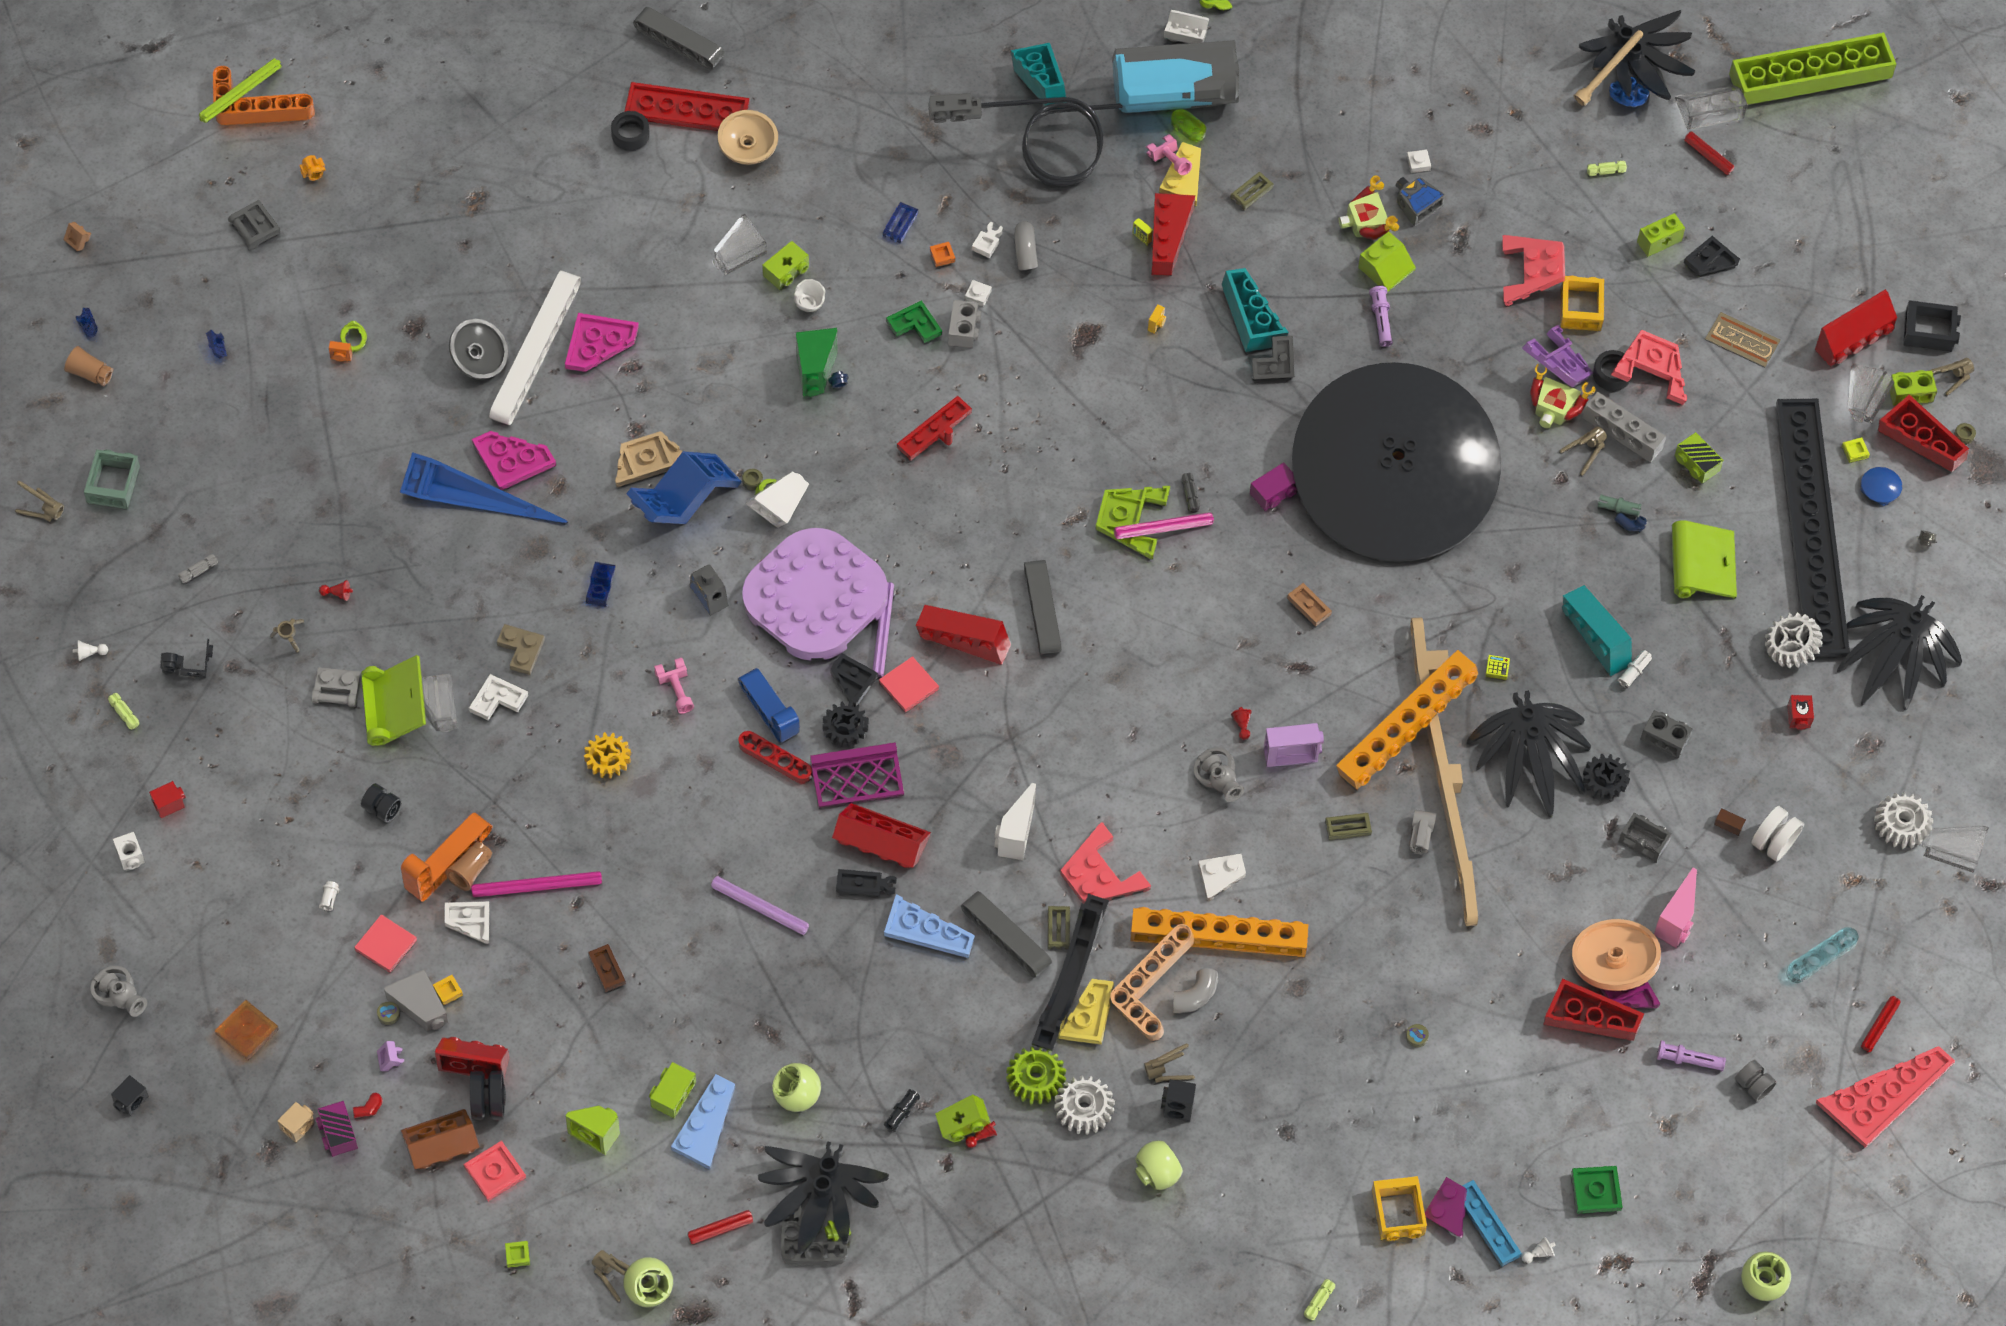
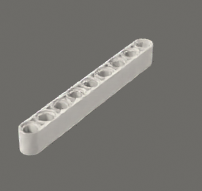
M565 271L558 273L491 407L490 419L507 425L512 424L579 289L581 277Z

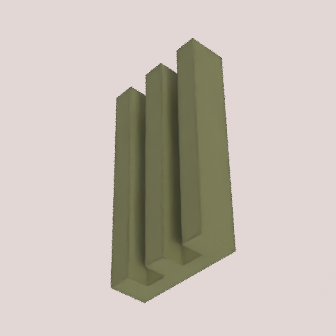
M1259 171L1231 193L1230 198L1232 200L1235 199L1236 204L1242 205V209L1246 210L1270 191L1274 184ZM1258 180H1262L1256 186H1253L1251 189H1249V191L1245 193L1242 197L1239 196L1248 188H1250L1253 184H1255Z
M1368 813L1325 818L1329 840L1369 836L1372 834ZM1363 820H1365V822H1363V823H1354V824H1353V823H1347V824H1345V825H1337V826H1332V825H1331V824H1337V823H1346V822H1354V821H1363Z
M1048 906V949H1052V947H1056V949H1061V947L1069 949L1070 906ZM1052 911L1057 912L1056 941H1052ZM1061 912H1065V942H1061Z

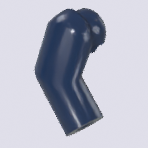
M1619 513L1615 518V521L1629 532L1642 531L1646 528L1647 520L1643 516L1637 517L1636 520H1630L1624 514Z

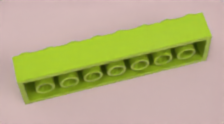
M1883 32L1736 59L1732 61L1729 75L1740 105L1744 106L1890 79L1893 77L1897 64Z

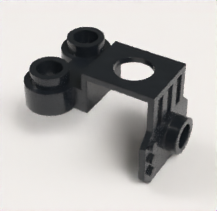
M207 639L205 670L183 668L184 656L168 652L161 653L160 668L166 674H174L175 670L181 669L180 675L206 677L207 663L209 658H212L213 645H209V639Z

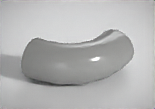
M1028 221L1019 222L1014 232L1018 269H1033L1038 267L1035 229Z
M1201 969L1196 973V981L1192 988L1186 991H1174L1173 1013L1193 1012L1206 1005L1215 994L1218 972L1213 969Z

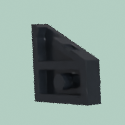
M1711 236L1684 259V264L1697 275H1702L1738 266L1741 259L1714 236Z
M841 653L830 668V673L854 707L860 703L878 678L876 671Z

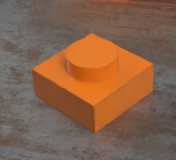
M949 242L930 246V253L936 267L955 262V255Z
M330 341V359L340 362H351L353 355L351 344Z

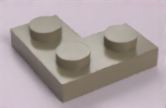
M504 624L497 640V646L515 651L510 663V670L531 675L545 637L541 634Z

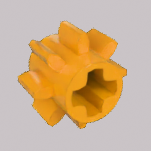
M314 155L305 157L302 160V164L299 165L303 178L309 177L312 181L320 179L323 176V172L326 171L322 158L317 159Z

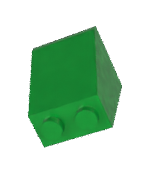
M837 328L796 332V357L803 396H817L824 393L838 353Z

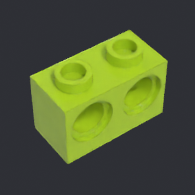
M1918 370L1909 373L1897 372L1891 375L1888 383L1893 406L1899 404L1908 395L1912 396L1918 403L1934 402L1937 393L1932 370Z

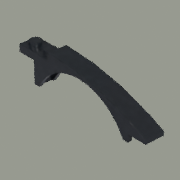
M1088 894L1085 904H1081L1061 973L1052 996L1040 1016L1032 1045L1053 1052L1095 946V940L1109 905V900Z

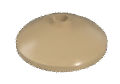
M741 110L730 114L723 120L718 129V144L723 154L730 160L746 165L757 164L765 161L774 153L778 144V131L773 121L763 113L753 110Z

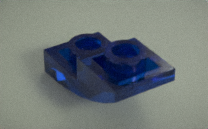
M595 562L590 576L586 604L607 607L616 565Z

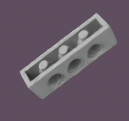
M1597 392L1586 405L1583 415L1584 420L1595 427H1601L1606 434L1650 463L1663 449L1666 439L1664 434L1601 393Z

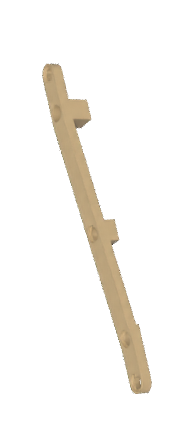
M1422 617L1411 618L1410 622L1417 687L1449 658L1448 650H1426ZM1422 705V708H1426L1429 705ZM1437 713L1426 729L1461 888L1465 926H1477L1478 910L1472 861L1468 859L1455 793H1461L1463 785L1461 764H1448Z

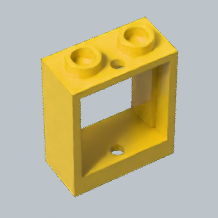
M1574 275L1565 276V281L1561 284L1560 327L1563 329L1601 331L1604 321V279L1577 277ZM1568 290L1597 292V313L1568 311Z
M1418 1176L1373 1181L1372 1195L1380 1240L1396 1241L1401 1237L1416 1239L1425 1235L1427 1223ZM1412 1194L1417 1224L1386 1228L1381 1197Z

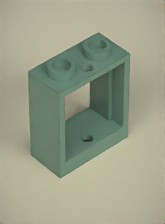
M96 449L84 490L86 502L128 509L140 469L138 456L132 453L123 454L107 449ZM103 465L130 469L124 491L97 487Z

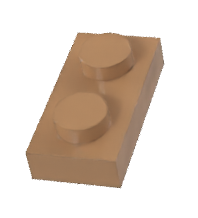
M1304 583L1287 595V599L1315 627L1332 613V610Z

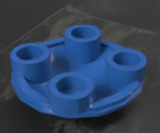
M1631 77L1632 91L1630 97L1623 92L1618 81L1611 83L1609 88L1610 96L1619 104L1636 107L1643 105L1648 99L1649 90L1637 83L1634 77Z
M1875 467L1864 473L1861 479L1860 490L1869 499L1878 502L1882 506H1886L1900 496L1902 481L1893 470L1886 467Z

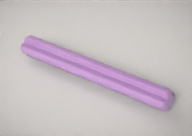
M887 582L888 603L886 609L878 619L873 670L878 673L879 678L884 676L894 584L891 582Z
M719 876L713 879L711 883L713 889L802 935L808 931L809 924Z

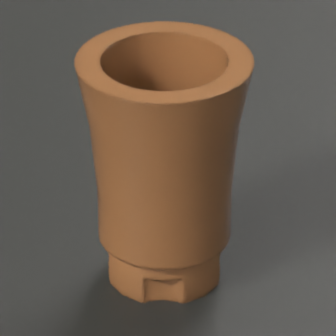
M76 346L66 360L64 371L85 378L95 384L98 383L105 386L112 377L113 368L93 357L81 347Z
M476 842L473 847H470L459 860L445 871L447 878L459 889L469 891L475 879L492 857L491 850L483 843Z

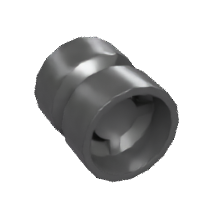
M1752 1060L1738 1072L1735 1080L1743 1088L1748 1087V1093L1758 1102L1775 1088L1777 1081L1769 1073L1764 1074V1068L1756 1060Z

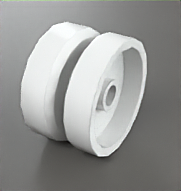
M1777 806L1766 817L1751 842L1760 851L1768 847L1767 856L1776 862L1787 853L1804 827V823L1796 817L1787 821L1788 812L1780 806Z

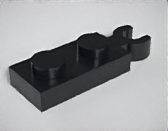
M838 869L836 892L880 896V890L887 894L893 895L896 892V888L889 887L888 884H896L897 877L888 876L883 879L880 872Z

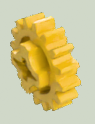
M604 732L602 738L595 735V741H588L589 747H585L584 760L587 762V768H592L594 775L600 772L601 778L605 774L612 778V773H616L619 776L620 769L627 770V764L631 762V749H628L627 741L623 742L622 736L615 738V733H612L610 737H607L606 732Z

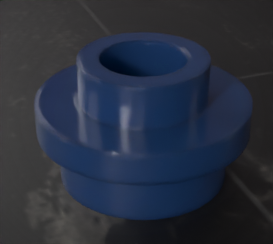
M843 371L831 374L828 382L832 385V388H840L848 384L849 376L848 374H843Z

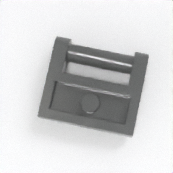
M260 200L231 214L228 218L230 224L235 226L245 239L249 250L256 249L260 243L281 233L280 227ZM246 218L257 235L252 237L241 220Z

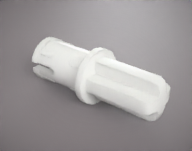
M1646 650L1641 651L1637 658L1628 664V668L1622 676L1618 678L1619 684L1629 688L1637 676L1642 675V670L1652 659L1651 654Z

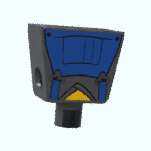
M1402 177L1395 185L1400 190L1397 203L1414 226L1443 206L1445 194L1423 178H1417L1410 183Z
M710 564L691 574L690 588L710 616L729 606L725 585Z

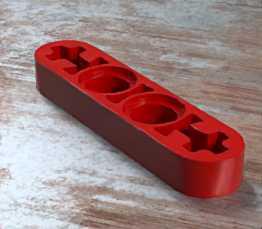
M744 731L739 735V748L746 754L797 783L805 784L811 780L812 768L807 762L752 731ZM749 739H752V744H744V740L748 741ZM764 748H769L772 750V754L763 756L760 751ZM786 758L790 761V764L783 767L778 762L780 759ZM806 770V774L799 775V771Z

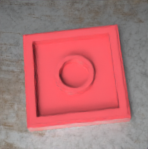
M913 656L879 679V684L905 713L939 690V685Z
M380 915L354 948L356 952L391 973L417 941V937L385 916Z
M502 1140L463 1164L465 1170L488 1202L526 1178V1174Z

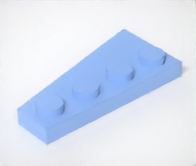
M897 894L884 931V936L966 958H969L975 935L952 923L939 919V916L920 909V906L903 900V897Z
M715 1074L671 1145L672 1151L709 1170L711 1169L719 1137L723 1130L726 1114L728 1113L735 1090V1083Z

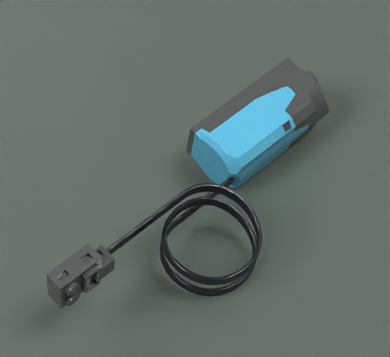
M1235 40L1115 49L1112 56L1116 104L1088 106L1086 103L1070 97L981 103V98L971 99V93L935 95L929 98V121L934 120V123H944L946 119H950L951 122L981 119V108L1053 103L1040 108L1030 118L1022 141L1023 157L1030 172L1041 182L1058 187L1072 186L1084 181L1091 175L1102 152L1103 131L1100 121L1093 110L1119 108L1122 112L1131 113L1214 107L1221 104L1238 103L1239 64L1236 54ZM1077 111L1082 113L1090 121L1096 134L1097 153L1094 162L1084 172L1068 177L1054 176L1040 169L1034 162L1028 147V133L1032 125L1038 119L1048 114Z

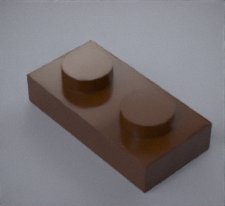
M609 944L588 952V956L605 992L626 984V980Z

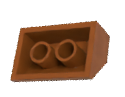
M465 1109L401 1130L414 1169H426L433 1163L439 1161L446 1162L454 1156L460 1154L467 1155L480 1148L473 1124Z

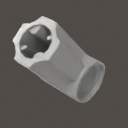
M1420 810L1414 811L1411 827L1413 831L1409 850L1416 854L1428 853L1436 813Z

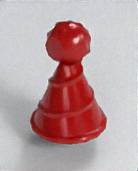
M345 580L330 588L327 585H322L319 587V593L322 596H327L331 593L348 601L350 593H353V589H350L348 580Z
M1239 707L1238 710L1231 713V717L1234 718V721H1236L1241 729L1239 732L1240 739L1248 740L1251 733L1247 730L1252 711Z
M993 1121L984 1126L983 1130L975 1132L974 1136L967 1137L965 1140L966 1145L969 1148H973L977 1145V1141L997 1136L993 1128L996 1123Z

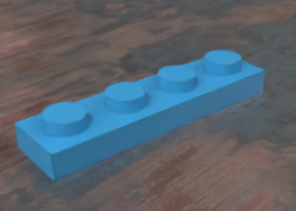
M1472 1180L1462 1185L1467 1189L1464 1205L1465 1212L1501 1267L1521 1257V1251L1475 1181Z

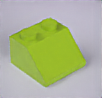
M1389 231L1360 254L1358 268L1378 286L1386 287L1387 292L1416 270L1404 244Z
M598 1105L570 1111L565 1115L568 1134L606 1155L620 1135L617 1113L610 1108L605 1109Z

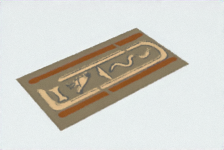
M1722 312L1718 315L1705 338L1766 367L1780 342V339Z

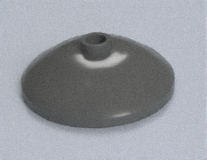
M482 319L466 320L459 324L450 336L449 352L455 366L466 376L479 380L489 379L497 375L504 368L508 358L507 343L500 330L490 322Z

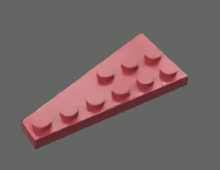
M1937 1046L1915 1056V1058L1907 1062L1896 1064L1891 1069L1871 1075L1850 1087L1837 1090L1834 1094L1825 1098H1819L1816 1100V1104L1866 1148L1954 1064L1955 1060Z

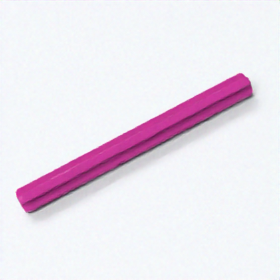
M600 871L473 884L471 891L473 897L597 885L602 883V874Z

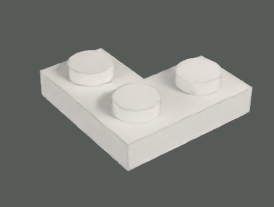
M490 674L469 707V711L488 721L498 704L518 712L528 697V691Z

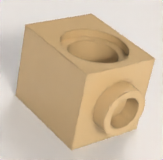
M297 1102L278 1120L279 1129L295 1143L315 1124L311 1109L306 1105L301 1106Z

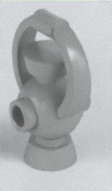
M1219 747L1211 748L1198 756L1194 765V774L1201 784L1223 792L1228 802L1236 801L1244 793V787L1236 782L1235 762L1227 750ZM1214 754L1227 756L1228 766L1222 765L1220 756ZM1201 765L1202 770L1210 774V780H1206L1201 777Z
M110 966L102 969L92 980L91 994L99 1004L109 1007L126 1008L132 1017L139 1016L146 1009L147 999L137 995L133 978L124 967ZM115 973L125 975L127 981H119ZM98 984L99 990L109 994L110 998H102L97 995Z

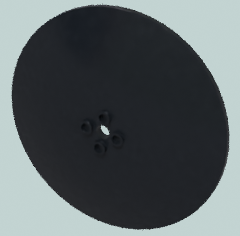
M1392 362L1367 365L1352 370L1335 379L1319 392L1305 410L1295 433L1292 448V471L1298 495L1306 511L1330 538L1343 547L1369 558L1404 562L1426 559L1441 554L1461 543L1473 533L1489 512L1495 499L1501 475V456L1497 435L1489 417L1479 402L1465 388L1435 370L1409 363ZM1395 451H1400L1404 454V458L1396 460L1392 454Z

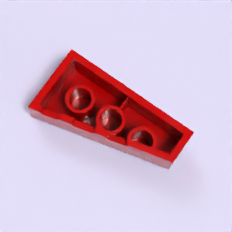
M1155 193L1151 275L1172 276L1191 215L1194 211L1196 195Z
M1910 395L1879 420L1878 431L1951 472L1967 460L1969 448Z
M924 605L916 623L918 633L923 639L931 640L1000 665L1003 664L1011 646L1003 621Z
M1562 978L1546 1013L1543 1025L1634 1041L1642 1024L1644 1013Z

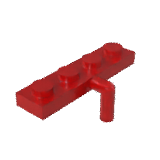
M956 396L897 443V448L911 461L938 439H941L946 445H951L953 442L952 428L970 415L972 408L959 396Z

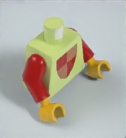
M1373 176L1370 179L1371 186L1364 188L1348 204L1347 215L1338 218L1341 229L1352 227L1356 237H1364L1371 240L1379 239L1390 229L1392 231L1399 229V225L1395 223L1398 219L1395 216L1387 217L1379 194L1374 191L1375 189L1382 190L1384 188L1382 181L1376 185L1380 180L1379 176Z
M1537 364L1535 367L1537 375L1533 378L1530 396L1532 405L1536 407L1535 414L1541 417L1539 424L1544 428H1550L1553 422L1562 425L1566 420H1571L1580 415L1589 400L1588 396L1595 393V387L1593 386L1590 392H1586L1585 388L1588 382L1584 383L1582 391H1579L1548 377H1545L1543 380L1542 377L1547 373V368L1545 367L1543 373H1539L1537 371L1539 364Z

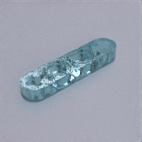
M1851 927L1843 928L1793 961L1787 970L1788 979L1794 983H1801L1853 949L1859 939L1857 931ZM1845 936L1852 937L1851 941L1846 940L1845 942H1843L1842 945L1840 944V942L1843 941ZM1832 945L1836 947L1837 952L1830 954L1826 951L1825 947ZM1815 956L1820 960V964L1812 965L1808 958ZM1803 965L1805 966L1801 974L1793 973L1794 969L1798 971L1803 967Z

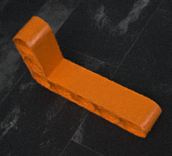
M218 66L213 71V102L233 89L231 71L226 66ZM308 94L241 97L215 117L216 121L221 125L300 121L311 119L315 114L313 99Z
M472 813L425 862L416 855L410 854L401 865L404 888L421 902L425 901L447 879L445 871L459 860L470 847H473L476 842L482 843L490 834L492 825L477 813Z

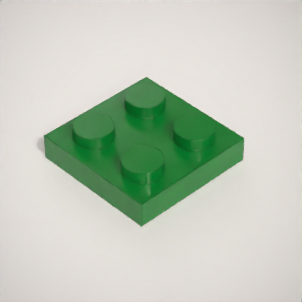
M1617 1166L1572 1168L1571 1174L1577 1214L1622 1211L1623 1205Z

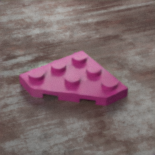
M578 313L565 361V369L586 372L635 344L639 323Z
M493 431L472 439L473 446L500 490H504L556 466V461L546 445L527 443V440L512 436L510 438L500 436L499 433Z

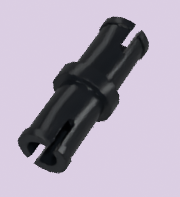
M909 1089L900 1103L895 1104L894 1111L884 1122V1126L891 1132H896L902 1121L910 1116V1110L920 1099V1095L916 1091Z

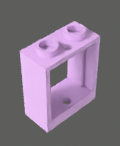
M1318 723L1266 728L1263 746L1266 767L1318 762V756L1322 753L1321 744L1324 743L1323 732L1319 731Z

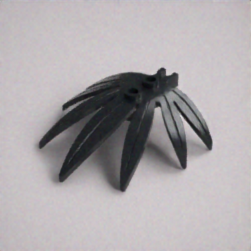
M1681 10L1655 18L1633 28L1624 23L1625 19L1623 15H1620L1618 23H1615L1613 18L1608 21V27L1614 31L1613 35L1579 43V48L1583 51H1602L1596 57L1592 67L1594 71H1599L1609 63L1613 56L1618 53L1638 30L1643 32V37L1616 66L1619 85L1628 97L1631 96L1632 82L1627 63H1629L1638 80L1649 91L1665 100H1671V95L1647 59L1657 67L1672 74L1693 76L1695 74V70L1646 45L1673 46L1691 39L1692 32L1656 33L1674 23L1680 17Z
M1923 595L1920 596L1915 606L1893 598H1871L1857 602L1856 607L1883 611H1876L1857 617L1846 623L1847 629L1889 620L1893 621L1878 628L1858 643L1841 662L1837 672L1842 671L1868 654L1894 633L1880 653L1871 671L1861 705H1864L1881 688L1901 661L1907 648L1912 644L1904 684V710L1908 709L1921 673L1923 639H1926L1931 659L1943 687H1945L1947 682V673L1940 643L1956 663L1961 666V654L1953 637L1938 620L1928 615L1934 608L1935 602L1931 601L1930 605L1925 606L1923 611H1920L1925 598Z
M1529 690L1525 691L1523 705L1522 699L1519 698L1518 692L1513 693L1512 699L1517 707L1503 710L1485 720L1469 736L1467 744L1477 741L1500 728L1484 748L1476 770H1479L1502 747L1511 732H1515L1506 768V807L1511 805L1518 785L1525 745L1527 746L1536 786L1547 814L1551 818L1554 811V775L1549 750L1544 738H1546L1559 762L1582 794H1584L1585 788L1573 756L1561 738L1548 725L1590 750L1591 745L1576 728L1564 721L1584 723L1585 719L1574 710L1563 705L1554 703L1532 704Z
M828 1141L826 1153L822 1158L788 1149L765 1146V1152L770 1157L782 1164L795 1168L778 1169L759 1174L758 1180L760 1182L771 1185H787L806 1179V1181L788 1194L773 1209L764 1221V1225L770 1227L784 1221L811 1194L801 1220L798 1236V1254H803L819 1234L827 1215L829 1201L833 1199V1219L836 1232L843 1245H846L849 1239L850 1221L842 1188H845L860 1204L871 1208H878L879 1201L859 1182L868 1184L884 1182L889 1179V1174L867 1167L839 1163V1158L844 1151V1145L839 1144L838 1150L832 1156L831 1142Z

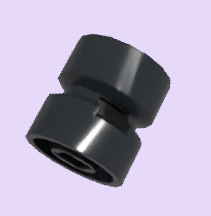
M377 783L372 784L361 800L362 808L370 813L376 812V816L386 823L390 822L397 815L402 805L401 798L391 792L387 794V790Z

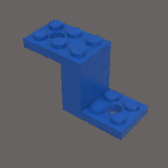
M683 451L654 489L630 488L626 494L631 498V503L645 513L644 517L652 523L686 524L715 487L738 488L742 481L716 454Z

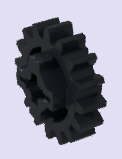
M842 701L840 707H837L835 704L832 705L833 711L826 710V716H823L824 724H822V729L826 731V738L831 737L832 744L839 741L840 747H842L843 743H847V746L851 747V742L854 741V743L859 744V738L865 739V732L869 731V718L866 717L865 710L860 711V705L854 708L852 707V702L845 706Z
M1601 754L1600 759L1594 756L1591 762H1587L1583 771V783H1588L1586 790H1594L1592 795L1595 796L1598 793L1601 799L1608 795V798L1611 800L1613 794L1620 797L1621 791H1626L1630 781V770H1625L1627 764H1620L1619 757L1613 760L1612 754L1608 758Z

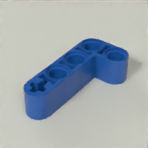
M758 668L738 678L742 691L779 743L788 740L800 732L799 718L795 710L791 706L787 708L784 706Z

